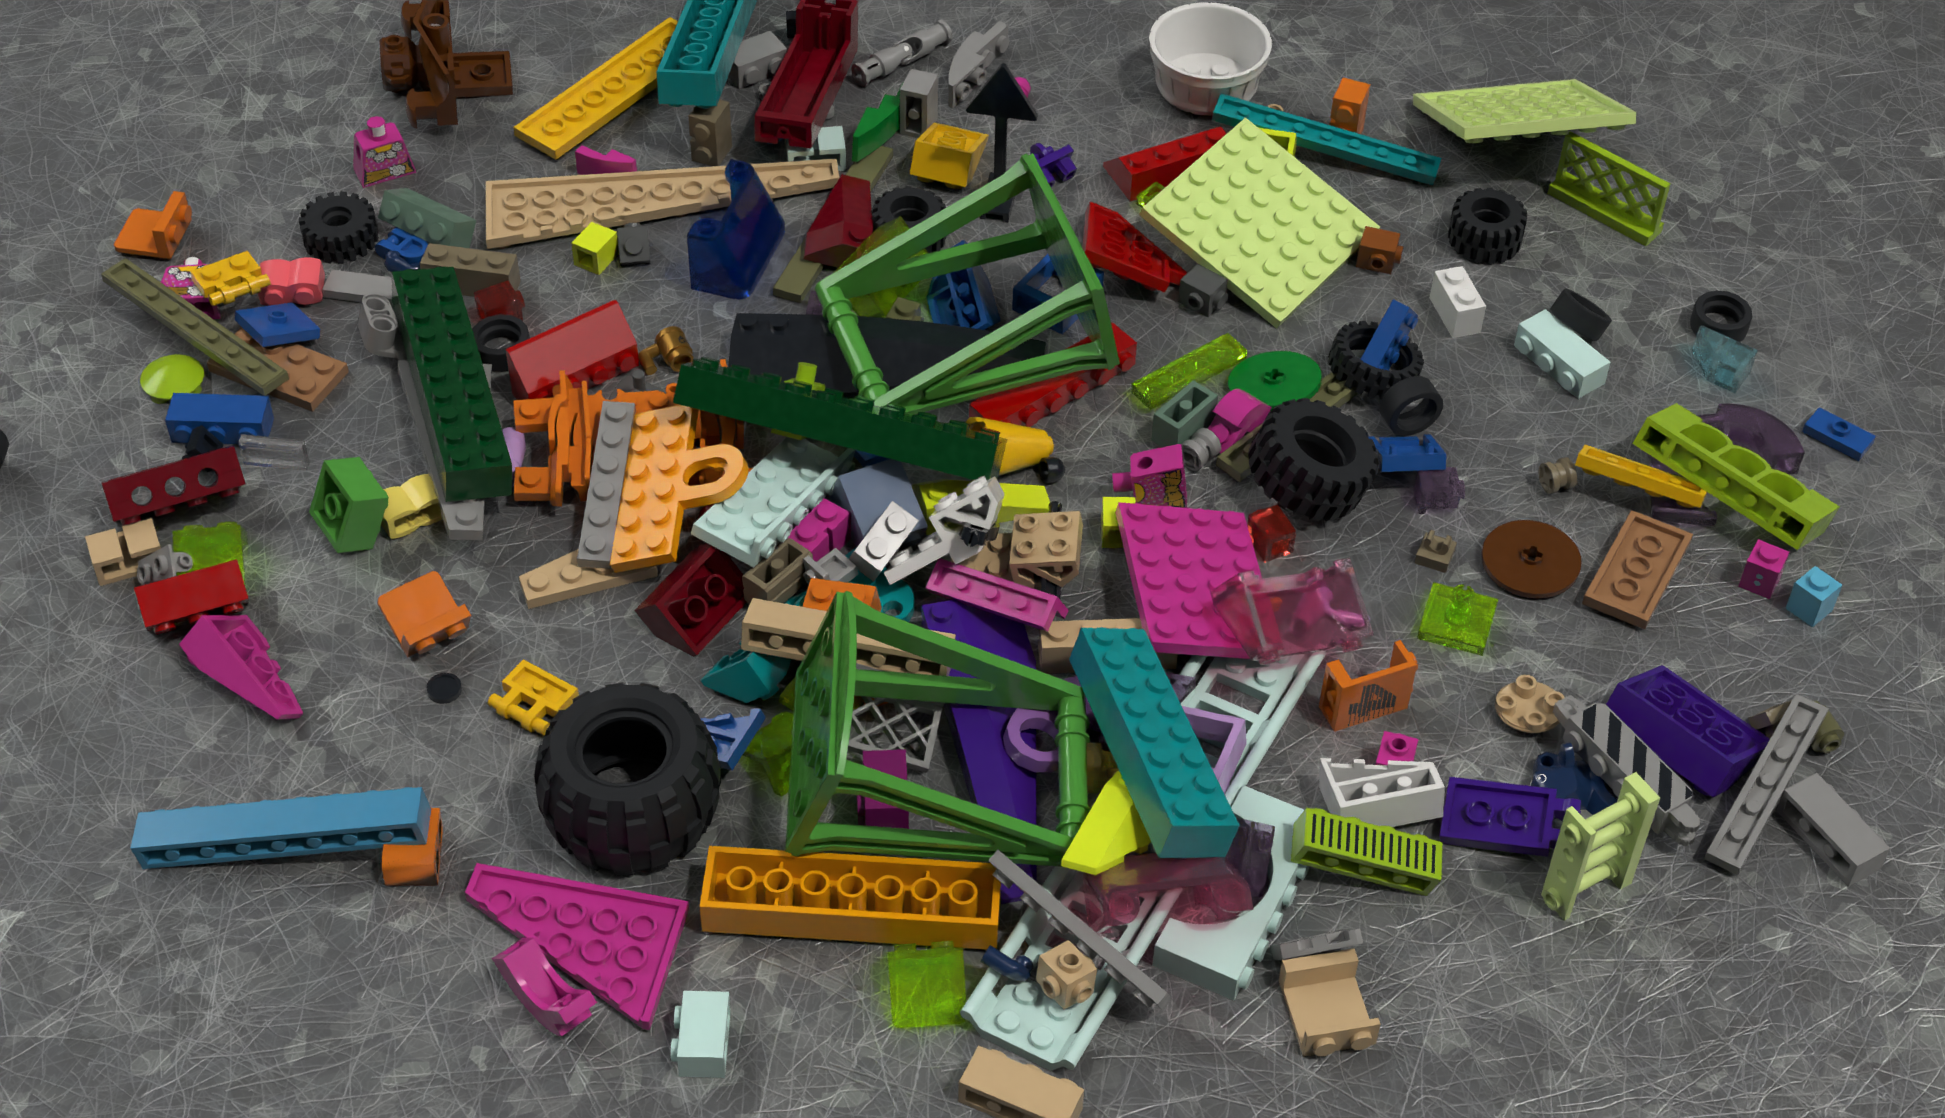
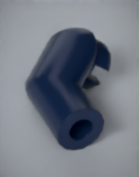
M389 251L385 255L384 265L391 273L406 269H421L420 262L409 264L401 258L398 251Z
M991 945L980 961L999 974L1017 982H1024L1029 979L1030 972L1033 969V962L1028 957L1019 955L1014 960Z

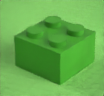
M360 457L324 460L309 513L337 553L373 549L377 535L380 533V525L385 509L388 507L389 497Z

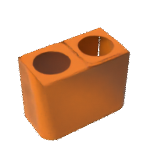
M431 808L427 844H383L382 873L385 886L438 885L443 835L440 808ZM439 830H441V841H440V843H439ZM437 849H438V854H439L438 874H437V871H436V853H437Z

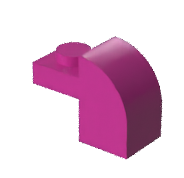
M1234 389L1227 393L1214 408L1213 412L1217 415L1208 428L1218 437L1221 443L1220 453L1243 438L1246 431L1251 432L1262 424L1272 407L1241 389Z

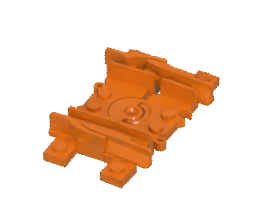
M720 359V366L728 367L726 359ZM559 370L560 385L553 387V398L513 400L515 430L521 433L548 431L550 451L548 467H515L514 500L550 501L552 506L562 507L563 482H571V486L578 491L580 501H587L603 401L635 403L636 413L679 405L673 403L677 384H668L665 390L666 394L658 390L625 393L621 389H617V397L607 400L603 398L602 390H599L594 395H588L586 381H582V388H573L565 374V370ZM699 410L693 449H697L696 446L703 448L719 444H728L737 449H744V423L742 420ZM711 468L699 470L689 479L688 485L696 486L717 481L725 474V471H715Z

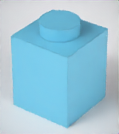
M1814 566L1794 583L1786 609L1811 627H1814L1833 611L1842 584Z

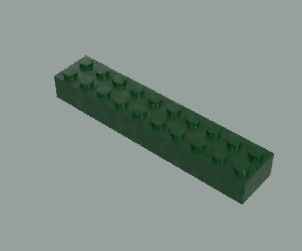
M454 267L406 269L392 272V303L445 502L512 495L511 458Z
M709 357L692 359V362L681 364L673 399L675 404L971 480H976L982 476H985L986 480L994 476L996 478L999 477L1007 439L999 437V431L988 428H981V431L969 430V424L965 422L950 420L949 423H942L936 421V415L925 412H918V415H910L905 413L906 408L894 404H887L886 407L875 406V400L862 396H856L855 399L844 398V392L835 389L825 388L824 391L812 390V384L798 380H794L793 383L781 382L782 377L772 373L763 372L762 375L750 374L751 369L748 367L734 364L731 367L719 366V360Z

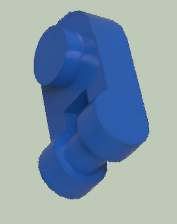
M396 227L389 232L386 240L382 239L375 245V251L383 259H385V255L389 251H398L402 259L412 264L421 262L428 243Z

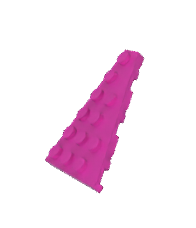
M476 863L465 891L466 900L517 938H535L547 960L639 1027L650 1030L689 912L688 901Z

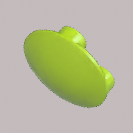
M181 354L167 355L154 360L146 366L141 374L140 384L144 392L151 397L152 402L163 404L172 399L173 393L199 394L202 391L201 383L204 379V369L201 363L191 356Z

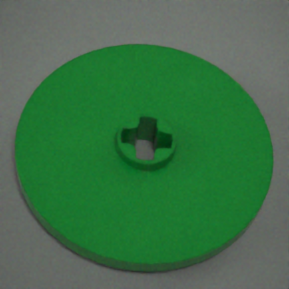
M1270 351L1251 356L1235 366L1228 377L1229 392L1234 389L1246 391L1272 407L1271 410L1289 400L1311 399L1318 392L1322 384V374L1319 365L1310 357L1291 351Z

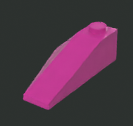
M202 615L179 643L192 665L277 720L300 718L303 715V711L291 687L285 681L280 680L277 674L281 669L278 662L270 660L266 652L270 648L266 638L247 615Z

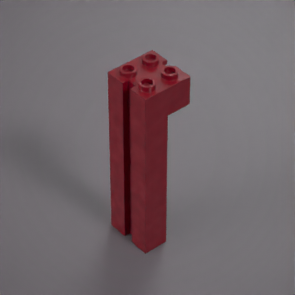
M800 0L796 8V35L755 114V141L778 144L780 138L789 139V146L812 149L858 50V0H836V4L826 3V0Z

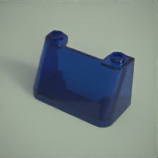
M730 159L725 168V179L730 183L731 204L721 221L711 218H703L696 221L687 234L691 289L740 300L749 297L754 292L785 234V221L754 167L744 161Z

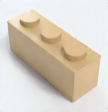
M979 1045L959 1080L958 1102L995 1118H1078L1083 1109L1084 1089L1078 1087L1073 1081L1065 1078L1058 1079L1044 1073L1035 1065L1022 1064L1008 1058L1001 1051L995 1049L988 1050Z

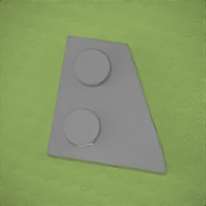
M1360 928L1341 929L1270 945L1273 960H1286L1318 952L1323 954L1341 951L1343 947L1362 944L1363 939Z

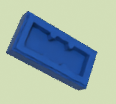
M1820 407L1804 424L1802 430L1803 433L1857 461L1873 445L1876 438L1875 435Z

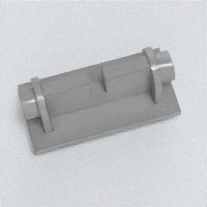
M168 544L138 561V581L145 585L174 577L176 573L187 572L192 568L193 559L185 552H172V546Z

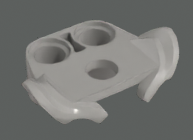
M376 293L365 295L362 298L357 322L364 347L370 353L378 356L407 360L402 337L397 332L399 331L395 311L391 307L389 300L385 296Z

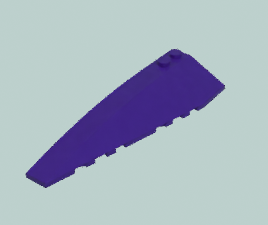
M955 599L921 605V627L956 634L955 640L1036 670V660L1023 623L965 605ZM951 668L949 676L977 678ZM945 703L943 707L971 803L1036 825V772L1017 765L1006 753L1003 741L1009 720L1017 708ZM1036 729L1022 730L1020 736L1024 743L1036 750ZM1016 864L1037 882V865ZM1001 883L1000 902L1001 904L1022 901L1020 897L1024 892L1014 884L1008 889Z

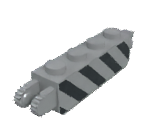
M1572 695L1556 702L1553 713L1565 728L1563 740L1566 743H1572L1574 752L1589 765L1592 772L1600 776L1613 789L1617 797H1619L1624 778L1637 772L1660 797L1651 829L1657 835L1665 831L1679 845H1692L1696 837L1695 832L1699 830L1701 818L1689 806L1692 799V789L1606 704L1595 702L1586 707Z

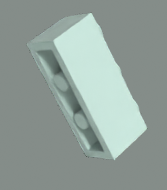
M1545 309L1519 323L1514 346L1577 399L1605 384L1611 362Z

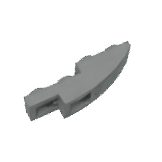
M999 21L984 35L973 31L959 47L949 70V107L954 108L962 100H965L977 86L984 83L987 76L985 67H988L999 54L1004 53L1008 48V24Z

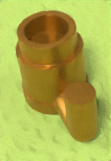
M670 326L661 330L655 337V343L638 353L639 362L647 375H652L657 371V367L652 359L660 354L666 364L676 372L680 371L681 364L692 362V359H694L692 348L683 330L676 326Z

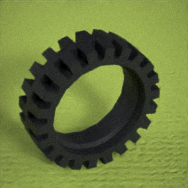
M1355 321L1350 322L1349 325L1345 324L1339 329L1328 356V365L1331 366L1330 370L1333 374L1337 373L1336 378L1339 381L1346 380V387L1352 388L1354 386L1357 388L1355 392L1362 395L1363 391L1368 392V397L1375 398L1378 395L1380 400H1382L1384 394L1399 381L1409 377L1420 376L1424 364L1423 354L1421 351H1418L1419 347L1416 343H1410L1411 338L1408 339L1406 345L1402 346L1398 352L1399 358L1395 364L1400 370L1388 371L1364 363L1351 351L1366 350L1378 328V322L1371 321L1370 325L1366 321H1359L1358 324Z

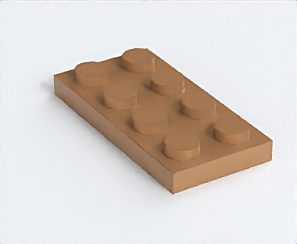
M242 327L235 333L236 336L287 371L289 380L271 391L268 395L313 412L349 373L347 363L298 344L289 343L262 347ZM212 358L207 362L209 372L252 388Z
M1631 510L1585 593L1582 604L1646 629L1691 543L1693 534Z

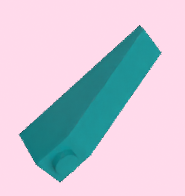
M807 591L789 598L784 604L802 607ZM740 648L730 657L729 655L722 657L700 681L705 687L745 703L759 697L762 700H766L779 690L777 684L787 674L792 659L741 650Z

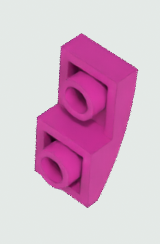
M581 145L575 151L577 174L579 175L637 171L636 159L613 149L606 155H603Z

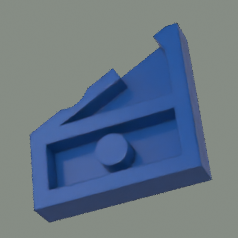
M751 709L749 716L734 718L731 713L718 715L711 719L700 718L701 721H704L717 747L720 768L733 771L766 719L761 709Z

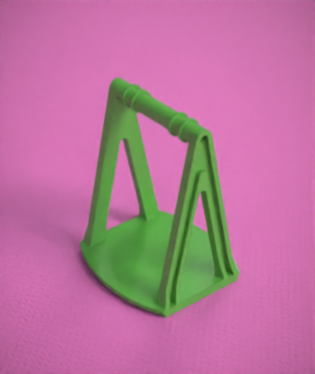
M1033 153L1022 155L1020 160L1000 177L822 279L815 287V292L823 308L822 316L825 320L829 321L828 329L837 339L852 373V384L859 390L858 396L875 400L874 405L879 407H886L887 404L902 406L906 408L905 413L910 415L1080 370L1104 368L1111 370L1114 366L1120 364L1104 289ZM1029 189L1036 215L1034 223L1015 232L909 258L1019 193ZM1046 249L1065 291L889 391L888 384L882 380L883 373L880 368L876 367L857 325L858 317L851 311L852 304L849 298ZM1077 314L1086 334L1092 341L1088 344L968 375Z
M836 592L796 672L785 852L791 853L793 856H799L806 853L833 850L989 862L988 860L999 850L1015 864L1062 867L1061 861L1091 810L1088 805L1087 747L1090 743V737L1086 733L1090 720L1086 716V696L1082 687L879 612L855 598L852 592ZM857 634L977 678L856 669ZM854 696L1058 711L1054 725L1058 730V734L1055 736V744L1058 747L1059 805L1056 807L1055 815L1059 819V824L1056 826L1055 831L846 760ZM843 793L862 795L970 833L818 822L832 795Z

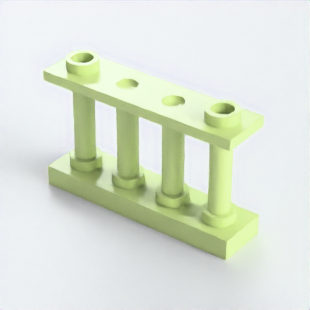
M1637 772L1624 778L1618 800L1615 804L1587 819H1584L1573 806L1566 809L1541 893L1546 905L1551 910L1556 911L1564 921L1570 918L1577 894L1606 878L1610 879L1620 890L1632 884L1660 801V797Z

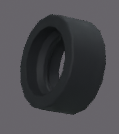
M1566 288L1550 308L1552 313L1564 324L1582 336L1594 341L1599 340L1612 322L1609 315L1596 304Z
M1718 290L1706 292L1698 297L1694 304L1690 326L1694 334L1706 343L1724 347L1736 345L1743 341L1748 333L1753 318L1752 308L1746 300L1734 293ZM1722 313L1730 316L1737 323L1721 324L1711 320L1706 314Z
M499 314L489 316L479 321L472 328L482 364H492V371L497 372L509 371L505 350L507 348L490 349L484 345L488 341L499 337H510L518 340L514 345L530 338L527 325L521 319L512 315Z
M1422 376L1409 377L1399 381L1384 394L1380 402V414L1393 433L1400 436H1410L1424 431L1439 418L1443 410L1442 397L1431 381ZM1423 399L1412 410L1400 414L1413 401Z

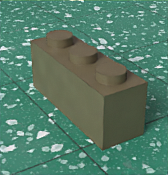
M429 243L420 262L421 269L454 267L461 293L465 296L512 302L521 282L516 254Z

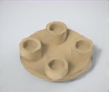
M1520 675L1517 677L1516 682L1506 685L1498 692L1495 699V709L1500 719L1508 726L1522 732L1540 733L1553 729L1560 723L1554 715L1553 709L1555 703L1565 697L1562 693L1555 691L1551 687L1537 682L1533 676Z

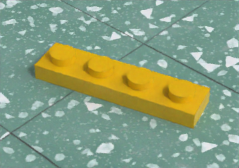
M1588 445L1583 446L1576 459L1575 466L1581 467L1589 475H1604L1613 478V481L1619 485L1627 487L1637 486L1644 489L1651 496H1666L1675 499L1676 503L1683 507L1701 508L1707 495V491L1686 478Z

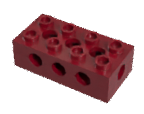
M228 446L103 481L102 487L113 521L121 520L122 526L141 521L140 514L154 511L155 516L175 511L174 504L186 501L187 506L190 507L208 502L206 495L218 492L222 498L239 493V486L246 483L235 447ZM212 468L215 471L216 479L212 485L202 486L199 483L198 474L202 469ZM172 477L181 478L184 483V488L178 495H170L165 490L166 481ZM144 486L150 489L151 499L146 504L135 503L132 500V492L135 488Z

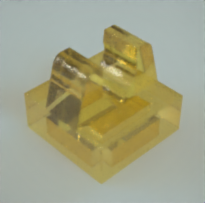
M1087 743L1088 793L1100 794L1101 786H1104L1119 769H1115L1118 767L1112 753L1101 750V743Z

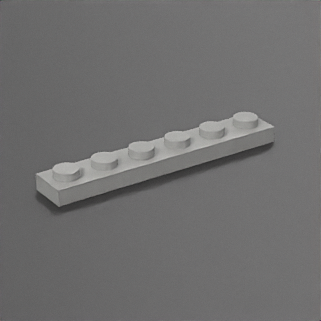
M603 401L577 556L578 567L611 569L610 559L636 413L635 403Z
M1795 694L1707 850L1705 860L1736 875L1740 873L1781 799L1784 790L1787 788L1822 725L1829 708L1799 694Z
M997 850L988 860L996 868L992 875L1008 889L1013 884L1024 892L1020 899L1036 913L1040 908L1049 913L1051 918L1047 922L1063 936L1070 931L1079 939L1075 946L1092 960L1097 955L1108 964L1104 970L1120 984L1126 979L1135 986L1136 990L1132 994L1149 1009L1155 1003L1163 1010L1172 1000L1171 996L1002 852Z

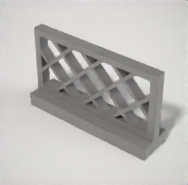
M856 663V669L882 671ZM861 696L866 704L852 713L851 724L858 733V736L849 739L848 751L863 755V751L904 749V745L917 740L924 751L922 760L909 757L906 753L907 768L927 773L942 707L945 702ZM883 702L891 703L899 714L886 721L877 705ZM870 709L879 725L865 731L856 716ZM918 711L932 715L930 725L920 731L910 715ZM903 719L912 735L899 741L890 726ZM883 730L892 745L886 749L877 748L869 737ZM928 733L927 740H925L923 735Z

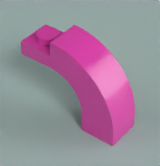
M521 938L492 958L501 975L520 1002L540 1024L553 1034L563 1036L592 1016L589 1008L595 1005L597 1001L591 991L574 989L569 986L553 969L535 938Z

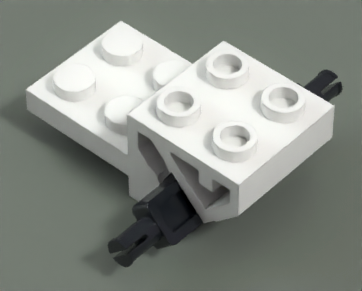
M982 476L969 483L963 489V494L957 496L956 492H952L938 500V503L934 505L935 511L929 517L936 532L925 537L922 540L923 542L918 545V549L913 551L912 547L909 546L893 555L894 558L889 560L890 566L884 572L890 585L948 553L956 565L980 552L987 541L996 540L1000 528L997 518L1005 493L995 476L989 480Z

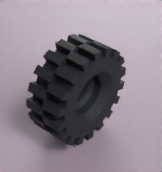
M340 191V195L334 196V192L327 193V198L323 199L320 195L315 198L316 203L310 201L306 204L307 209L301 210L299 225L304 247L309 255H314V258L320 260L324 258L325 263L331 264L332 260H337L338 264H343L344 259L348 258L351 262L356 261L357 255L366 256L368 254L367 249L373 250L375 242H378L379 232L374 208L371 203L368 204V199L365 197L359 199V194L352 193L351 196H347V192Z

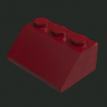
M708 543L695 547L634 611L654 636L693 657L697 656L747 603L744 600L743 573L728 554Z

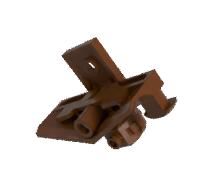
M409 0L405 1L401 8V25L405 37L389 35L382 37L379 41L383 89L394 93L410 90L406 96V114L413 128L417 129V120L437 119L438 126L458 125L456 97L513 95L509 51L453 53L449 0H422L421 3L409 4ZM411 31H419L420 39L418 45H415L411 40ZM418 81L425 92H415L414 87Z

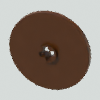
M1533 520L1511 521L1498 526L1485 539L1481 554L1482 564L1486 573L1497 585L1513 594L1528 598H1548L1567 591L1578 579L1582 564L1579 549L1567 534L1552 525ZM1528 557H1533L1535 560H1529Z

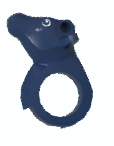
M1571 742L1562 743L1558 755L1545 752L1537 756L1533 766V777L1530 786L1557 789V798L1581 800L1580 810H1587L1592 815L1617 802V799L1606 789L1604 780L1600 776L1595 775L1584 760L1575 761Z

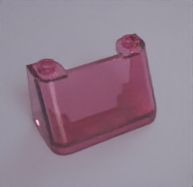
M1350 558L1335 560L1333 562L1334 566L1327 570L1313 567L1301 574L1259 579V575H1255L1254 571L1240 572L1210 591L1213 605L1251 661H1259L1260 665L1274 663L1280 660V657L1342 648L1344 653L1362 648V642L1374 636Z
M1157 853L1125 856L1123 863L1100 874L1083 873L1088 926L1099 935L1111 933V927L1128 924L1137 917L1140 910L1138 893L1193 887L1195 905H1204L1210 908L1215 913V920L1218 922L1233 920L1252 911L1251 891L1246 880L1227 856L1158 858Z

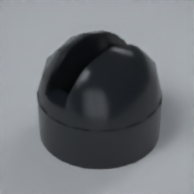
M1041 458L1039 474L1043 483L1059 481L1065 475V466L1059 458Z

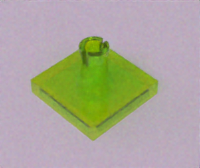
M1433 582L1417 639L1483 656L1498 599L1477 594L1470 586H1467V590H1463L1464 584L1450 587Z

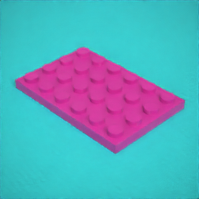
M1118 502L1115 513L1142 629L1145 630L1155 652L1271 661L1280 660L1283 650L1244 513Z

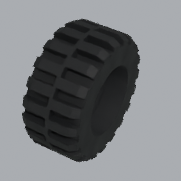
M1301 398L1297 401L1293 399L1274 407L1251 442L1248 456L1251 473H1255L1254 480L1258 487H1263L1264 494L1269 499L1273 498L1278 502L1277 506L1284 510L1287 508L1293 511V515L1298 517L1308 516L1309 520L1319 521L1324 518L1325 521L1345 517L1356 508L1376 478L1379 461L1378 454L1375 452V444L1372 439H1368V432L1363 426L1359 427L1356 424V419L1351 415L1346 416L1341 412L1342 409L1336 406H1327L1326 402L1320 400L1310 402L1308 398Z

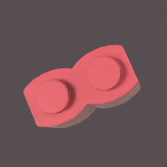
M311 257L298 258L292 261L271 259L260 263L262 275L267 274L271 285L261 288V292L258 293L262 305L270 306L291 302L309 305L322 301L325 273L320 259Z

